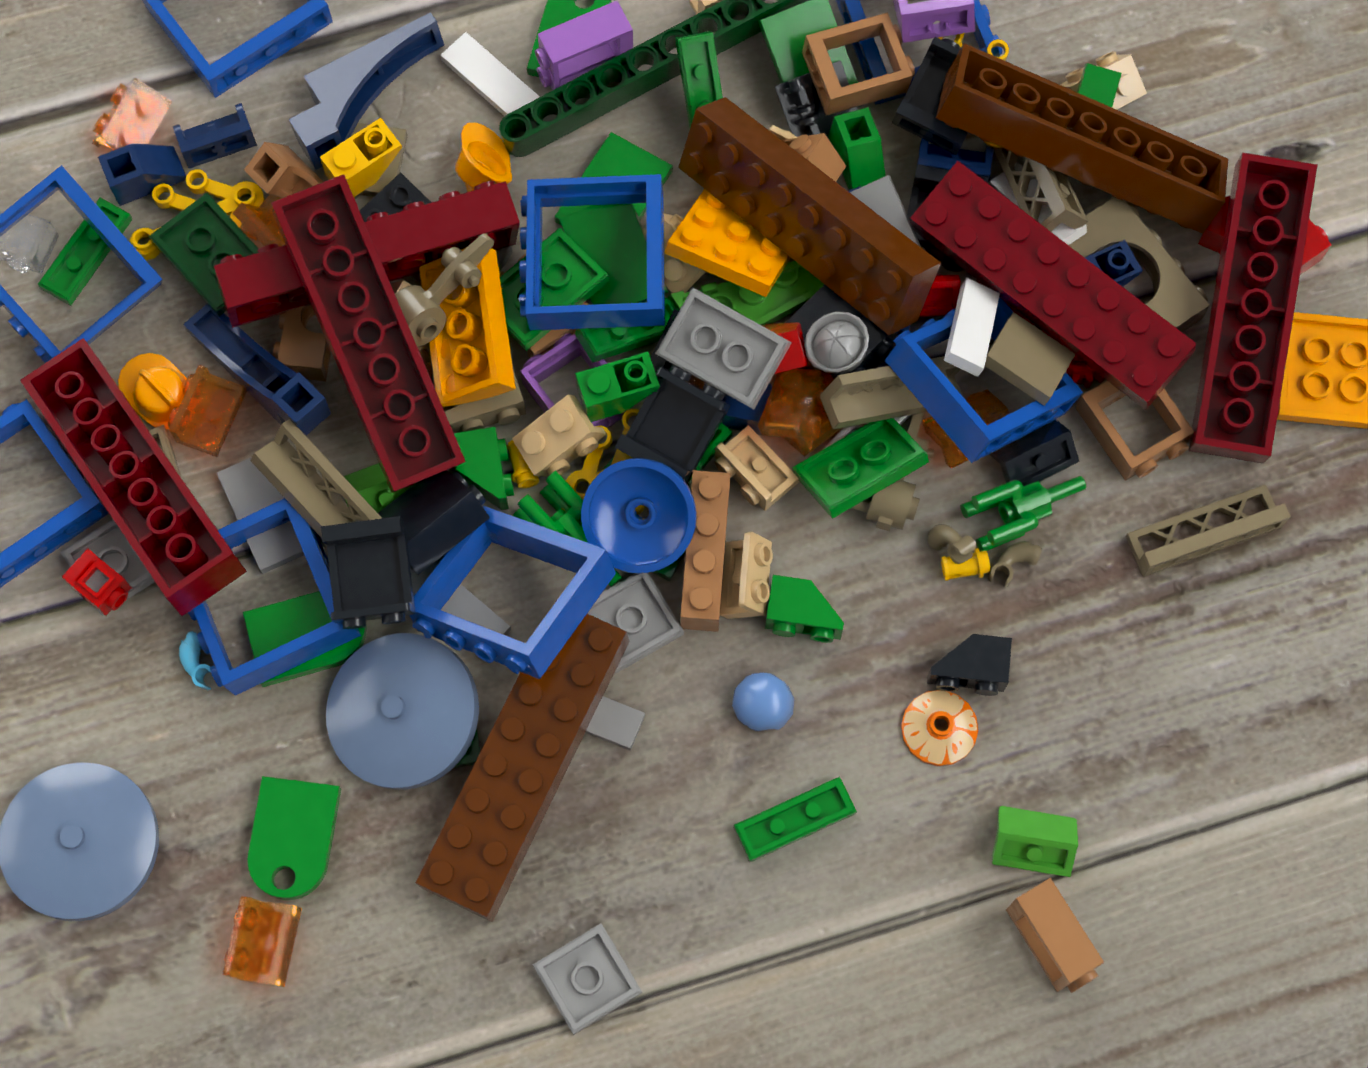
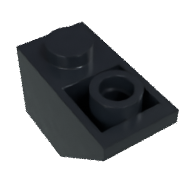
M972 634L931 667L927 676V684H936V689L949 692L958 691L959 687L975 689L974 692L976 694L984 696H995L998 692H1004L1009 683L1012 638Z

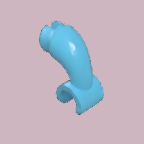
M190 631L179 646L181 664L192 677L195 685L211 690L203 681L205 674L211 673V666L199 663L202 647L198 641L197 633Z

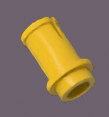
M514 441L508 442L506 446L514 470L512 481L517 483L519 488H530L540 482V476L533 475Z
M975 548L972 558L961 564H955L950 556L941 557V567L945 581L973 575L983 578L984 574L990 573L989 556L986 550L980 551L979 548Z

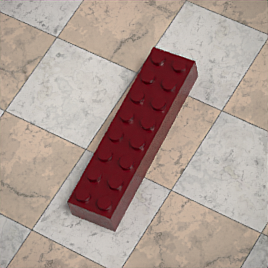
M1242 152L1235 164L1192 424L1194 434L1190 439L1188 451L1261 464L1271 457L1317 164Z
M959 161L954 164L910 217L911 225L915 232L986 287L1000 293V298L1054 340L1075 353L1077 358L1144 410L1148 409L1195 351L1197 343Z
M340 175L271 202L273 216L391 493L466 462L345 175Z
M486 181L474 187L473 191L460 194L459 191H452L441 195L438 198L439 201L424 204V202L418 201L403 207V211L389 215L388 212H379L369 216L366 219L365 225L389 282L420 273V266L442 258L443 252L446 249L458 247L461 250L466 248L484 233L488 234L494 241L492 247L494 250L516 245L520 221L506 181L498 184L495 181ZM268 244L259 248L256 254L243 257L241 254L230 255L220 261L221 264L214 266L218 286L232 328L282 314L302 306L311 305L286 245Z
M84 338L20 380L166 599L181 616H184L247 572Z

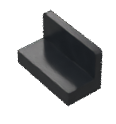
M1056 419L989 454L1000 463L1006 483L1012 480H1019L1023 486L1035 481L1040 482L1080 462L1071 430Z

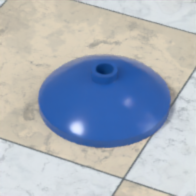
M644 458L622 460L600 472L589 485L581 509L582 527L588 543L606 549L613 567L630 573L658 571L676 561L689 546L697 521L693 495L682 477L663 463ZM638 505H644L648 508L649 515L647 517H640L637 514L636 507Z

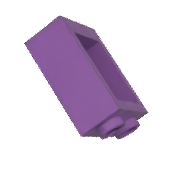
M618 0L538 33L539 48L535 50V54L540 65L537 67V73L541 83L545 88L550 86L554 90L633 48V29Z
M893 0L903 43L975 32L973 0H930L908 4L907 0Z
M575 334L563 336L556 341L553 349L544 355L538 354L531 357L525 362L523 369L520 370L522 384L544 413L554 406V403L538 383L580 355L590 368L607 364L604 359L592 363ZM624 413L591 423L594 427L601 425L609 428L621 420Z

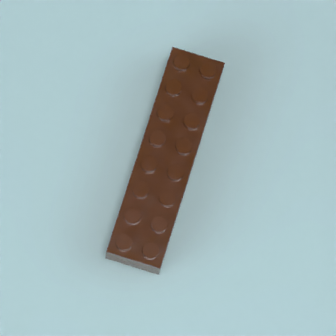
M963 43L945 76L936 119L945 122L950 127L960 128L978 136L985 142H992L1012 151L1017 156L1027 157L1047 166L1052 171H1059L1079 180L1084 185L1096 187L1110 193L1119 200H1126L1144 208L1151 214H1158L1177 222L1184 228L1193 229L1202 234L1225 204L1228 158L965 43Z
M724 97L696 108L678 166L680 170L888 335L918 320L941 262L728 98Z
M586 614L540 679L520 672L415 882L418 886L490 922L494 921L630 642L627 631Z

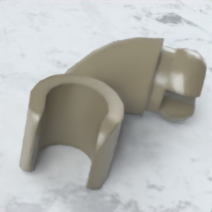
M946 524L935 525L928 533L927 540L931 548L941 550V546L946 547L949 544L948 554L955 564H961L972 558V551L976 548V542L972 537L968 535L961 537L957 531Z
M1028 541L1017 542L1009 546L992 567L988 577L989 581H992L995 572L1002 571L1007 575V581L1004 587H1007L1014 574L1011 566L1014 563H1023L1024 561L1030 565H1036L1042 548L1039 545L1030 544L1031 542Z

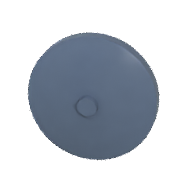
M412 633L386 635L365 644L354 652L337 673L331 685L326 705L328 736L341 762L362 780L383 788L395 790L414 789L428 785L451 771L471 745L479 717L477 688L469 669L462 659L440 642Z
M95 763L65 764L38 775L27 783L14 797L4 814L0 826V867L7 884L16 896L32 909L48 917L64 921L96 919L112 913L129 902L149 878L159 848L157 818L144 792L119 771Z

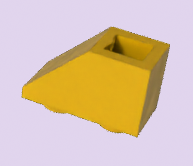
M379 118L320 156L326 177L330 180L344 174L353 197L377 183L402 149V145L382 118Z

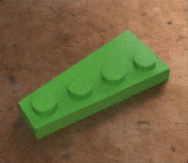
M792 261L787 263L767 297L729 281L720 284L713 282L702 285L698 291L759 325L773 324L800 309L824 283L799 263ZM684 291L671 294V299L678 310L681 309L690 292L684 293Z

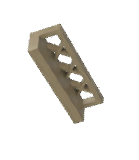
M994 148L1017 203L1024 212L1039 222L1038 218L1042 205H1048L1052 214L1041 225L1049 231H1052L1061 223L1073 229L1083 227L1088 223L1066 174L1052 171L1047 166L1027 157L1023 170L1016 171L1015 165L1018 156L1006 148ZM1030 179H1037L1038 181L1034 197H1027L1026 195Z
M945 356L932 358L931 360L961 394L954 377L961 369L944 361ZM890 366L838 375L820 395L832 429L928 412Z
M290 419L281 424L274 441L254 452L250 460L321 538V526L381 519V516ZM288 438L296 445L297 451L287 441ZM316 468L321 472L322 478L317 473ZM341 495L347 500L348 506L343 502Z
M1265 484L1129 532L1125 537L1142 576L1145 577L1281 529L1291 516L1285 503L1278 506L1275 505ZM1260 497L1265 508L1264 511L1250 516L1242 513L1246 501ZM1238 504H1239V507H1238L1237 510L1231 508L1232 506H1235V505H1238ZM1218 511L1234 517L1232 522L1216 528L1207 525L1211 514ZM1205 516L1203 523L1195 520ZM1184 523L1199 529L1198 534L1182 540L1173 537L1176 527ZM1170 529L1168 535L1161 532ZM1152 536L1165 543L1162 547L1144 553L1139 539Z

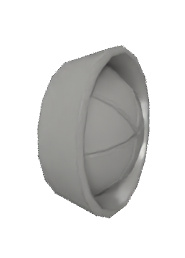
M833 312L822 316L814 322L807 332L804 344L806 356L813 366L824 372L844 374L858 367L865 358L869 335L866 325L859 317L849 312Z

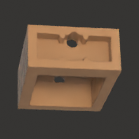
M888 12L806 35L802 54L826 115L908 91L912 77L915 75L914 65L910 56H905L903 52L900 29L897 24H892ZM880 36L894 72L841 87L827 50Z
M1105 381L1081 395L1076 410L1125 481L1134 475L1142 478L1158 467L1156 462L1166 456L1173 460L1189 449L1187 444L1193 436L1194 430L1166 390L1163 389L1152 404L1173 434L1134 456L1102 410L1126 395L1110 382Z
M1051 878L1017 897L1006 909L1057 992L1068 987L1070 992L1073 993L1098 977L1095 969L1103 964L1104 961Z

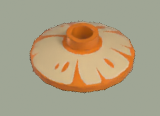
M941 690L927 691L914 698L906 708L901 723L903 741L910 753L922 762L935 766L953 765L965 758L975 746L979 731L977 717L969 703L955 693ZM944 719L948 723V729L945 731L937 730L934 725L935 720Z

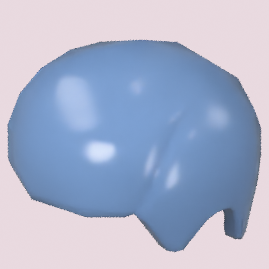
M764 672L754 673L746 676L735 688L732 707L737 719L748 728L755 731L778 730L793 715L795 699L789 686L775 675Z

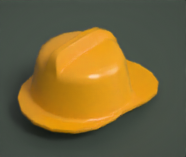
M476 122L464 125L461 132L462 149L455 164V171L465 183L467 192L473 191L475 186L486 181H495L496 184L506 181L509 184L512 181L510 156L502 139L485 125Z
M153 353L141 354L129 360L122 368L118 379L119 388L134 410L153 427L164 425L166 429L178 428L188 422L194 414L197 405L194 387L176 366L162 355Z

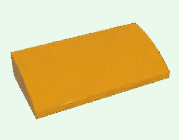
M492 248L477 265V268L482 273L479 284L471 288H464L460 284L440 303V307L446 314V323L440 334L430 341L429 345L435 390L442 407L474 402L516 389L497 253ZM441 258L419 267L421 285L425 291L431 287L446 269L441 264Z

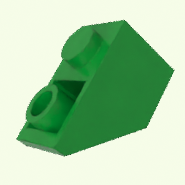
M869 108L834 116L828 138L846 165L842 174L848 189L851 190L859 186L863 187L885 177L881 138Z
M649 352L575 373L577 391L583 409L591 422L624 413L660 388Z
M496 427L454 433L466 461L456 466V471L469 486L473 484L487 501L500 510L509 509L507 497L514 496L511 473L503 474L502 461L509 460L505 438L498 439Z
M773 575L765 629H772L773 634L782 637H794L795 633L811 635L810 639L822 643H831L833 639L841 640L844 622L811 580Z

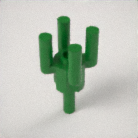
M554 471L545 480L548 485L540 491L543 498L557 511L551 518L529 494L518 502L517 505L520 508L512 516L588 543L581 522L583 499L557 471ZM616 570V574L608 584L610 587L614 586L622 578Z
M1078 476L1046 489L1039 481L1023 486L1019 480H1012L972 496V500L961 504L960 509L963 516L969 518L998 506L999 515L1005 525L987 532V535L975 540L976 546L980 551H988L1024 536L1026 532L1034 530L1038 526L1039 520L1052 515L1051 503L1086 490V482L1082 476Z

